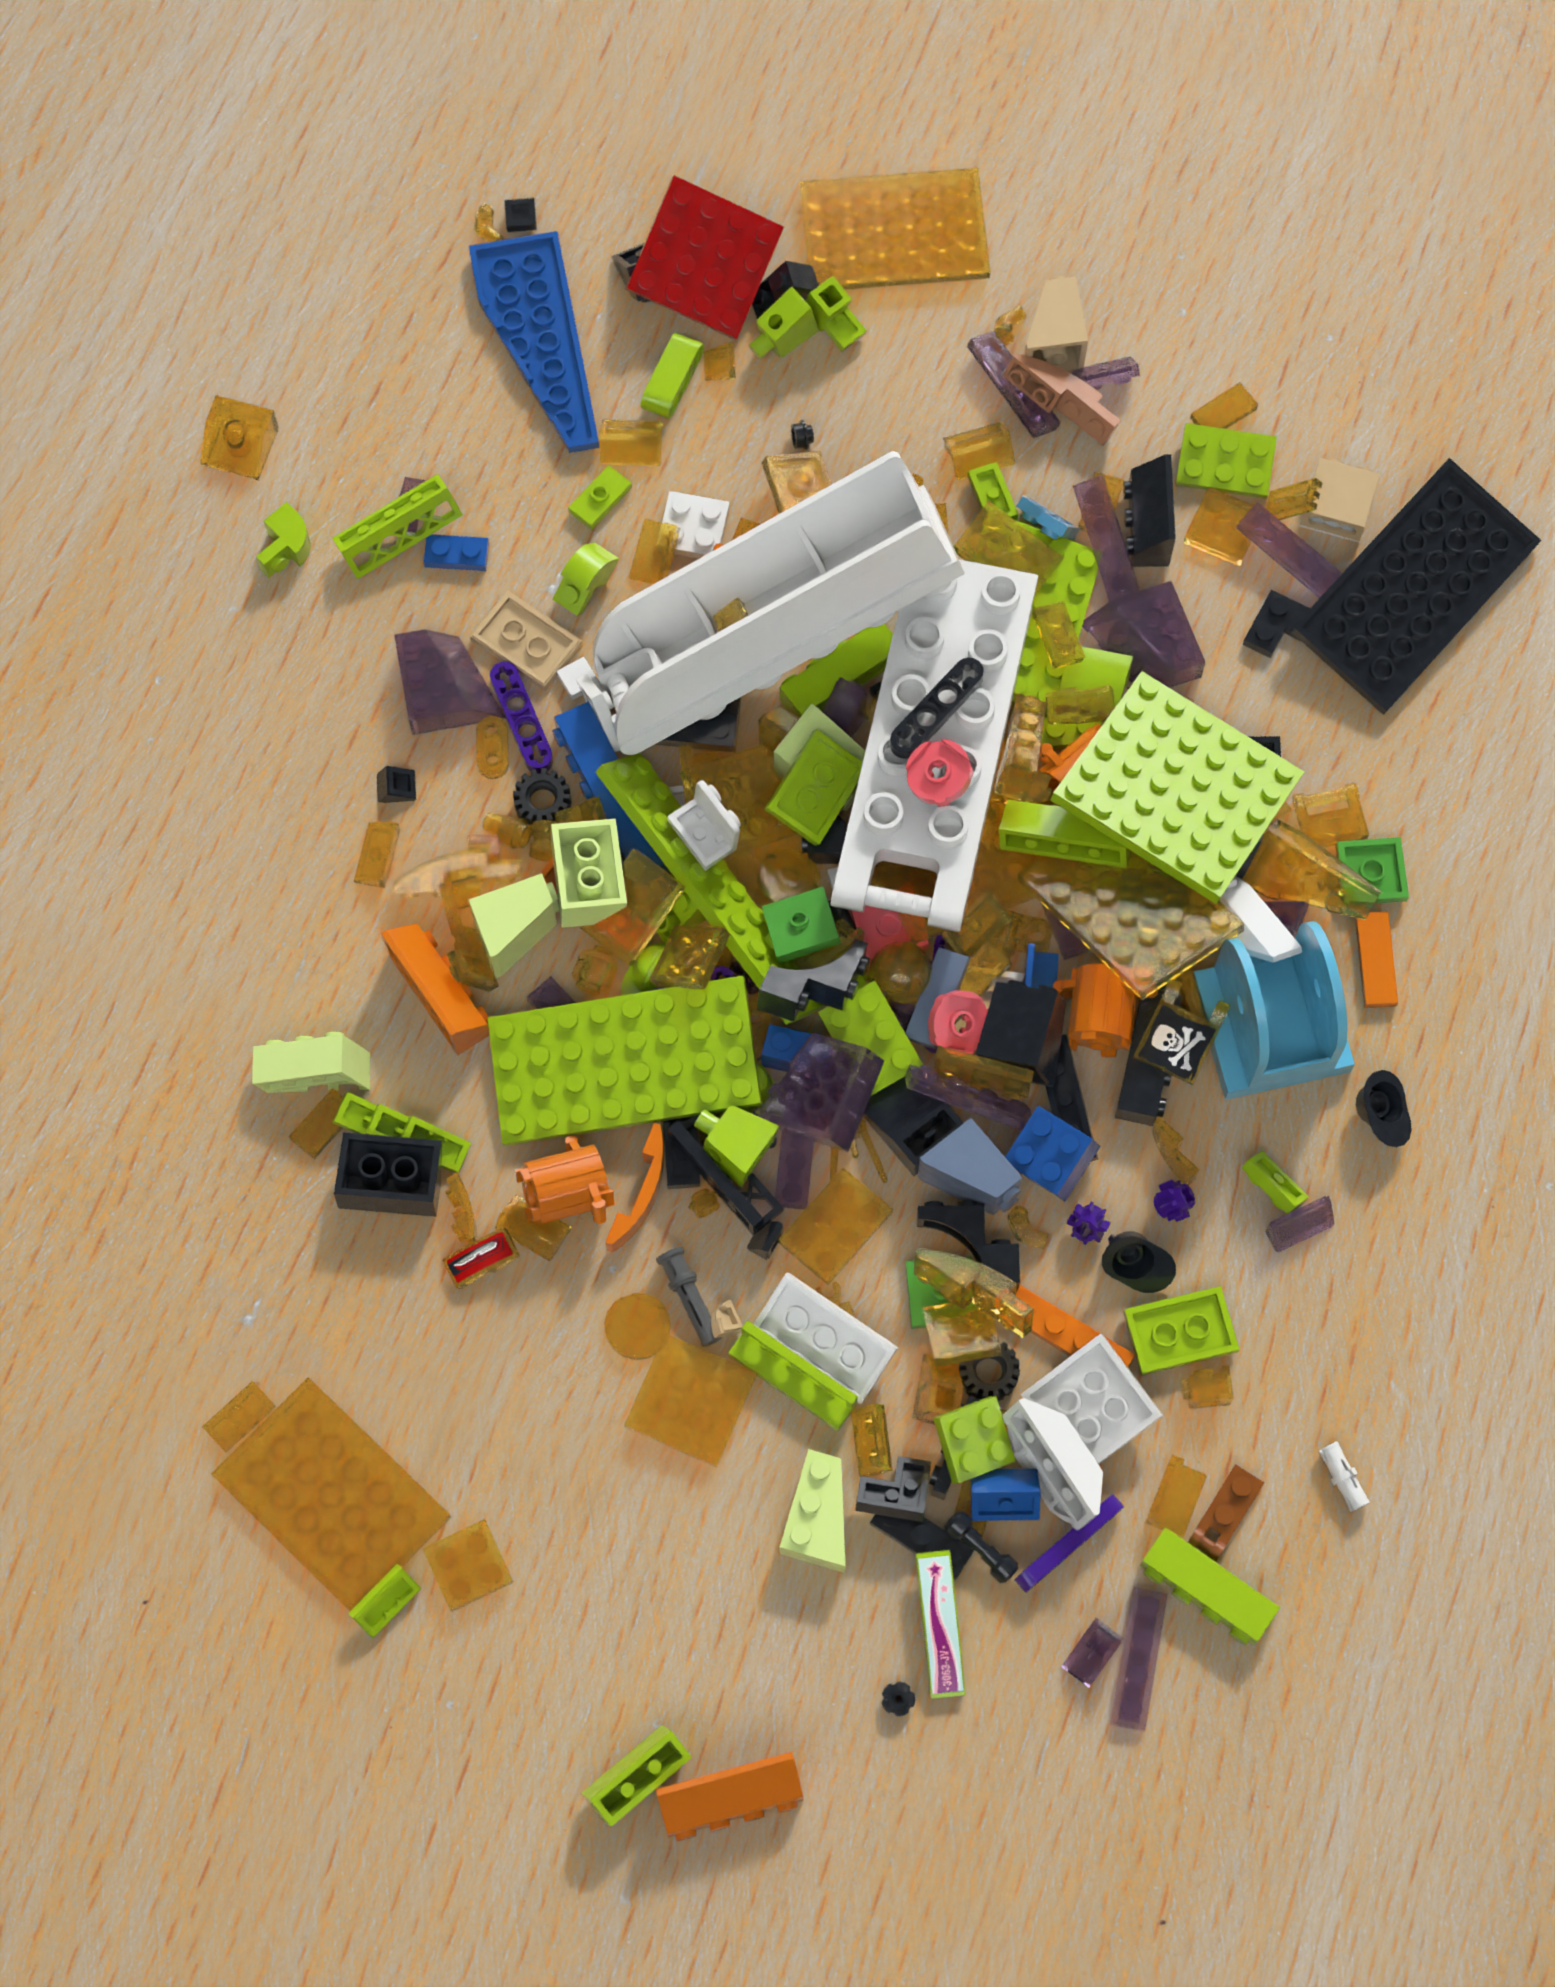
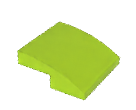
M1072 644L1057 696L1060 706L1109 716L1123 698L1125 687L1127 688L1133 656Z

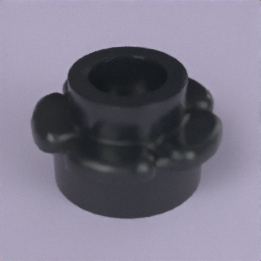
M804 420L791 425V437L795 449L803 448L807 450L809 444L814 442L812 426L805 425Z
M899 1681L894 1685L888 1684L882 1692L884 1697L882 1706L884 1710L888 1713H893L895 1716L908 1714L910 1707L912 1708L915 1705V1694L910 1691V1686L905 1682ZM898 1695L902 1698L900 1702L895 1701V1697Z

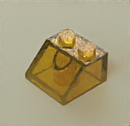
M216 395L205 421L200 459L201 465L259 480L279 429L274 410Z

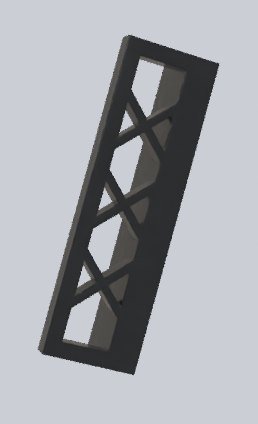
M699 1115L692 1116L684 1124H681L679 1121L675 1122L668 1128L670 1141L753 1236L784 1211L780 1203L753 1173L747 1178L749 1181L748 1192L739 1191L730 1180V1177L703 1149L704 1144L698 1143L688 1132L694 1127ZM752 1186H753L759 1193H752ZM751 1199L766 1200L773 1209L762 1217L751 1204Z

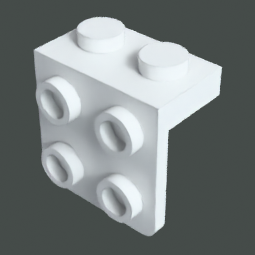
M700 780L696 783L694 799L667 816V821L706 871L737 849L741 823L732 810L726 811L720 803L722 799L716 788L711 784L707 786L703 780Z

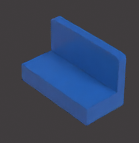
M1028 943L1024 984L1032 988H1038L1040 985L1053 987L1054 982L1057 981L1059 954L1034 951L1035 943Z
M1036 1468L995 1469L970 1479L971 1519L973 1521L1040 1520L1041 1490L1038 1470Z

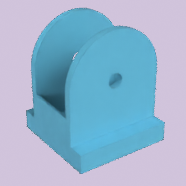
M1316 921L1302 923L1297 931L1295 939L1302 947V953L1273 963L1250 956L1239 938H1231L1223 942L1215 967L1194 971L1191 981L1203 1024L1216 1029L1209 1045L1225 1100L1346 1074L1352 1071L1355 1064L1347 1040V1012L1342 982L1330 943L1323 929Z

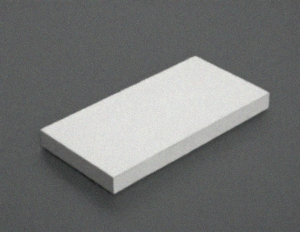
M789 1272L784 1275L754 1323L755 1326L857 1395V1403L860 1405L865 1401L898 1349L897 1346Z

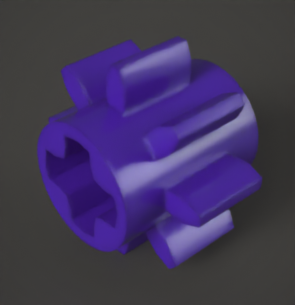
M1169 1180L1158 1185L1161 1192L1156 1193L1154 1196V1206L1157 1213L1163 1218L1167 1217L1168 1221L1175 1219L1176 1222L1190 1217L1188 1210L1195 1205V1196L1192 1189L1185 1183L1181 1184L1180 1180L1176 1182Z
M1092 1201L1084 1207L1077 1204L1073 1214H1070L1067 1220V1224L1073 1226L1071 1237H1076L1078 1240L1083 1241L1084 1245L1093 1239L1098 1243L1101 1242L1104 1236L1103 1232H1107L1111 1223L1104 1220L1107 1210L1094 1205Z

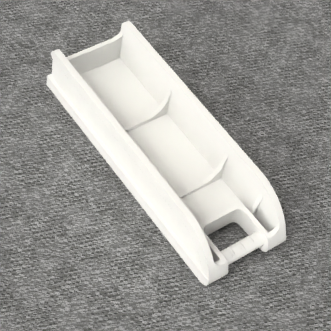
M889 452L626 599L608 614L595 636L593 662L601 688L607 691L613 700L616 714L611 716V720L622 753L627 755L640 753L700 719L708 720L716 717L725 709L727 704L754 689H765L774 685L783 673L811 658L817 659L829 655L843 640L867 627L873 628L885 624L893 617L896 611L924 596L940 594L949 587L954 579L965 574L932 497L924 485L918 486L898 452Z
M960 560L965 574L954 579L946 590L934 596H924L898 611L831 897V906L864 913L865 906H871L928 918V926L960 932L966 910L1038 581V575ZM967 657L975 658L983 666V682L929 740L933 743L941 741V739H948L959 744L967 753L974 774L965 793L957 800L952 801L948 806L939 807L936 804H928L918 799L910 789L906 770L908 758H899L892 753L890 748L891 733L958 661ZM963 670V679L959 682V686L961 688L962 682L967 677L971 676L975 678V671L971 670L969 672H966L965 670ZM943 690L938 695L941 702L947 704L954 702L957 698L956 694L951 690ZM927 712L921 713L917 717V721L922 726H930L936 721L933 714ZM913 728L907 739L899 738L900 747L905 744L911 746V737L915 733ZM944 765L940 769L934 767L932 769L934 773L933 778H942L946 774L945 769L947 767ZM880 861H888L934 871L938 876L933 898L871 886L875 865Z

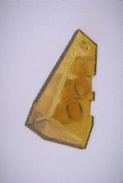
M1279 819L1266 830L1262 843L1242 879L1254 891L1266 898L1297 902L1296 905L1305 907L1311 905L1325 908L1328 912L1364 920L1367 919L1382 892L1306 834Z

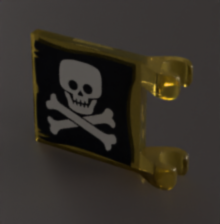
M1170 979L1133 1058L1193 1085L1228 1013L1230 1005L1223 1001H1218L1208 1021L1174 1005L1182 983L1176 979Z

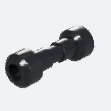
M957 1511L944 1525V1531L953 1540L961 1539L970 1549L973 1548L981 1556L980 1558L991 1567L990 1574L999 1583L1007 1582L1018 1570V1562L1009 1554L1002 1555L992 1545L990 1546L981 1538L982 1535L972 1527L973 1520L964 1511Z

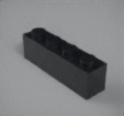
M1158 990V994L1153 998L1148 996L1140 998L1115 1118L1148 1126H1154L1157 1117L1163 1118L1167 1098L1161 1097L1163 1086L1169 1087L1172 1074L1166 1071L1165 1068L1152 1065L1137 1056L1145 1045L1152 1025L1163 1005L1184 1017L1186 1008L1180 1006L1182 995Z

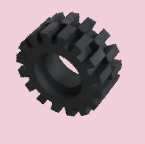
M541 768V773L539 774L534 769L530 771L531 776L528 777L526 773L521 776L522 782L517 781L515 785L516 791H513V799L519 819H523V824L527 827L529 824H532L534 830H538L539 826H543L544 831L549 830L548 825L559 824L560 820L565 822L567 813L571 811L572 800L570 788L566 784L565 778L562 775L558 777L557 772L554 770L551 771V774H548L546 768ZM538 790H548L555 796V800L551 807L540 810L533 807L530 803L531 796Z
M986 1338L980 1339L977 1344L973 1342L968 1350L965 1349L960 1359L958 1377H960L962 1388L965 1387L966 1393L969 1396L973 1395L979 1400L989 1396H996L998 1402L1003 1400L1004 1396H1009L1013 1392L1018 1382L1020 1362L1019 1358L1016 1359L1015 1357L1016 1352L1013 1348L1010 1350L1007 1343L1004 1341L1002 1344L998 1343L995 1338H992L991 1341H986ZM983 1359H994L1001 1365L1002 1375L997 1381L988 1383L978 1377L976 1366Z

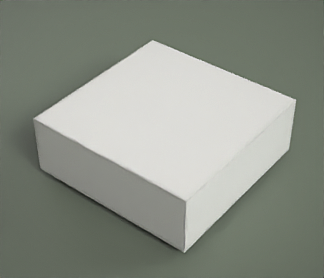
M584 657L557 671L558 678L572 700L582 696L576 681L577 678L587 674L594 683L599 681Z

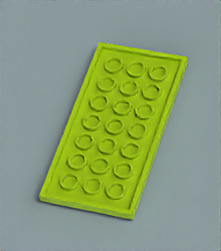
M744 976L487 1017L501 1137L504 1146L700 1115L704 1109L710 1113L726 1111L729 1106L742 1109L762 1105Z

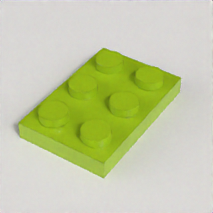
M1185 423L1175 485L1267 499L1277 436Z
M816 729L812 731L764 810L814 846L820 845L857 785L863 762Z
M875 980L858 989L853 1000L847 999L842 1011L828 1006L818 1012L866 1099L924 1066Z
M1221 1286L1127 1308L1123 1311L1141 1376L1238 1353L1240 1350Z

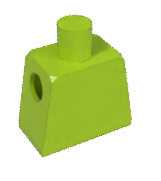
M793 287L785 292L758 318L756 323L760 335L749 344V347L759 359L771 349L781 358L818 332L812 308Z
M729 1106L720 1119L704 1109L694 1124L696 1128L708 1135L703 1146L705 1152L727 1176L741 1187L774 1142L779 1129L778 1125L735 1106Z

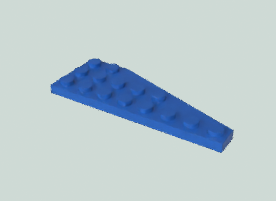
M553 231L469 246L479 305L569 453L600 448L558 232Z

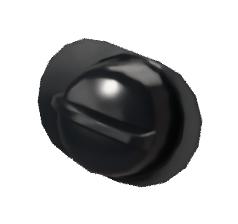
M1379 1070L1373 1072L1367 1078L1364 1087L1357 1094V1113L1361 1120L1371 1126L1373 1133L1379 1141L1390 1147L1403 1146L1410 1139L1412 1132L1403 1085L1398 1077L1390 1071Z
M1125 1231L1109 1236V1245L1102 1255L1101 1265L1105 1273L1110 1277L1143 1293H1155L1164 1290L1172 1283L1176 1276V1264L1173 1257L1164 1249L1148 1241L1145 1236L1135 1231Z

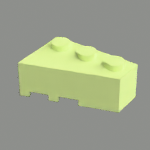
M341 1032L325 1033V1037L319 1038L298 1036L295 1038V1041L289 1042L268 1040L265 1042V1045L253 1046L252 1084L267 1093L308 1092V1087L328 1085L329 1091H339V1085L356 1084L359 1086V1090H370V1052L344 1036Z
M808 1449L780 1543V1554L845 1573L841 1458Z

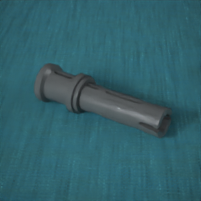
M677 1247L663 1253L656 1261L658 1265L663 1266L668 1276L670 1290L678 1293L688 1317L697 1332L702 1347H707L718 1342L722 1337L714 1338L711 1329V1315L695 1285L697 1275L694 1271H690L683 1256L685 1252L683 1247Z

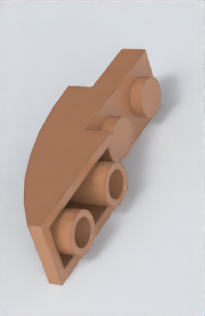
M1016 353L1002 375L1049 414L1057 408L1102 446L1110 439L1121 420L1099 403L1104 395L1073 374L1048 362Z

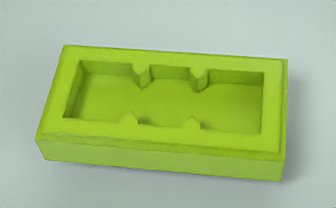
M608 465L568 507V511L592 530L632 488V483Z
M396 1564L348 1614L370 1637L374 1638L422 1588L402 1567Z

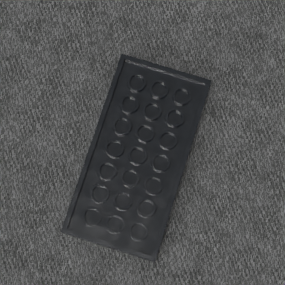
M1448 458L1290 631L1384 715L1542 540L1452 459Z

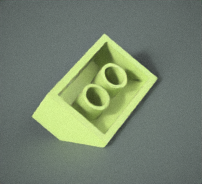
M616 819L551 824V849L561 928L594 925L627 906Z

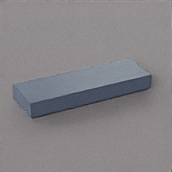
M938 948L906 1030V1035L910 1041L937 1049V1046L933 1045L929 1040V1013L935 999L939 995L960 989L971 961L968 956Z

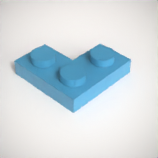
M1022 496L1016 506L1023 511L1021 516L1035 525L1038 523L1043 525L1040 531L1055 540L1059 536L1074 540L1080 528L1029 497Z

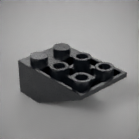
M913 1072L867 1099L864 1093H862L851 1102L913 1176L918 1174L920 1157L964 1124L946 1101Z

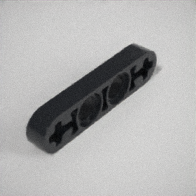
M967 657L958 661L893 730L890 737V748L895 756L903 759L909 758L911 753L922 743L928 742L980 687L983 682L984 669L977 659ZM963 670H965L966 672L974 670L975 678L971 676L967 677L962 682L961 688L959 686V682L963 679ZM943 690H951L956 694L957 698L954 702L947 704L941 702L938 695ZM927 712L933 714L936 721L930 726H922L917 721V717L921 713ZM913 728L915 733L911 737V746L905 744L900 747L899 738L907 739Z

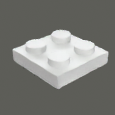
M669 491L657 541V551L698 559L712 552L716 544L722 543L730 502Z

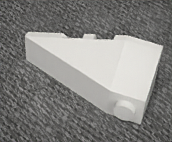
M1237 876L1234 877L1217 904L1199 894L1181 923V928L1194 938L1204 942L1209 940V938L1219 940V946L1221 947L1225 940L1239 938L1250 956L1273 963L1302 953L1301 945L1249 884Z

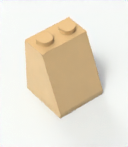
M1057 276L1045 281L1027 339L1025 355L1048 362L1069 373L1083 371L1088 337L1076 276Z

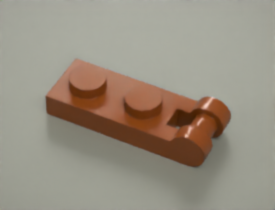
M1235 1464L1188 1540V1543L1206 1552L1208 1557L1216 1562L1265 1482ZM1207 1529L1219 1535L1216 1543L1204 1536Z

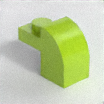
M832 276L810 292L806 302L812 308L819 331L822 332L824 330L841 352H843L864 336L867 330L848 308L852 298L836 278Z
M286 502L264 520L267 534L274 542L259 553L256 559L260 570L268 578L274 573L283 571L291 559L301 567L310 553L311 543L305 522L300 514Z
M595 542L582 546L563 568L560 574L563 576V579L552 600L577 616L583 614L595 588L607 584L619 558Z

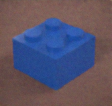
M1038 1105L1005 1158L1018 1173L1066 1202L1101 1146L1091 1137Z

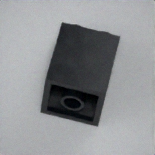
M1008 980V983L996 981L975 1055L994 1077L1054 1087L1065 1015V1001L1058 991L1050 986L1040 985L1038 988H1032L1016 980Z

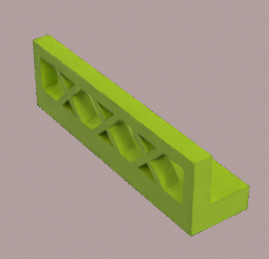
M436 474L332 539L356 578L359 579L463 516L445 483ZM448 501L452 510L443 516L434 515L436 507ZM416 519L424 520L420 530L416 532L407 531L412 521ZM389 535L397 536L395 545L390 548L381 547L384 538ZM361 552L371 553L369 560L359 567L352 560L353 557Z
M747 1320L741 1328V1336L728 1352V1356L827 1425L839 1431L857 1406L858 1396Z

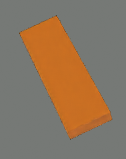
M1388 911L1356 913L1355 926L1364 1008L1397 1006L1398 994Z

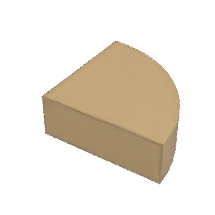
M731 1300L724 1302L713 1311L711 1329L714 1338L737 1335L742 1331V1323Z

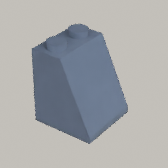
M972 1118L920 1157L917 1175L921 1181L962 1201H975L977 1205H984L985 1212L991 1215L996 1214L999 1210L1006 1212L1019 1201L1017 1196L1021 1192L1020 1187L1023 1178Z

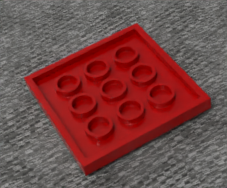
M674 175L671 178L625 290L736 340L784 226Z

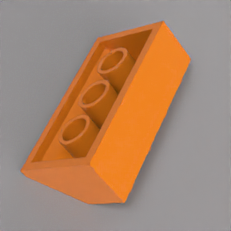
M418 924L388 929L381 933L388 956L457 1055H460L489 1036L487 1018L489 1016L481 1005L477 1008L470 1000L473 994L464 980L458 983L452 973L456 971L453 964L446 955L440 957L435 948L438 944L429 930L423 932Z
M793 1752L655 1789L668 1838L675 1836L676 1841L696 1837V1830L709 1827L710 1832L726 1829L731 1826L730 1820L743 1817L744 1822L764 1818L763 1811L777 1808L778 1813L798 1808L797 1802L803 1800Z

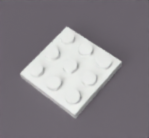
M1099 1334L1021 1394L1027 1400L1066 1415L1098 1465L1163 1417V1414L1103 1334Z

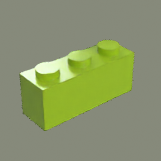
M661 1725L581 1794L602 1821L612 1827L692 1757L670 1729Z

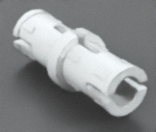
M1338 1441L1319 1450V1454L1333 1477L1331 1482L1334 1486L1337 1485L1350 1512L1370 1503L1355 1476L1358 1474L1355 1467L1351 1468Z

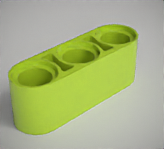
M678 333L672 335L645 388L640 404L642 409L668 419L673 416L700 362L704 343Z

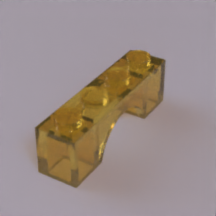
M1020 694L1015 696L1009 712L1003 739L1006 742V746L997 773L994 793L1023 802L1026 801L1037 773L1047 705L1046 702L1040 701L1034 696Z

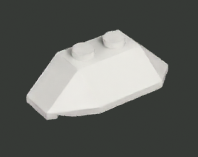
M1022 1398L1002 1415L1004 1423L1007 1425L1013 1454L1023 1469L1036 1468L1038 1470L1041 1497L1052 1513L1063 1521L1070 1523L1078 1531L1100 1512L1103 1471L1066 1415Z

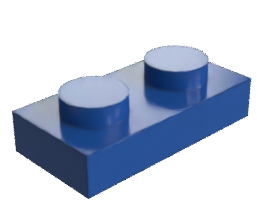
M431 534L426 537L424 566L425 568L486 571L489 539Z

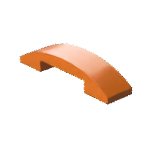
M653 1124L642 1151L643 1161L650 1163L651 1166L631 1215L627 1216L617 1212L605 1241L606 1249L609 1252H615L631 1239L646 1220L657 1198L664 1169V1144L660 1124Z

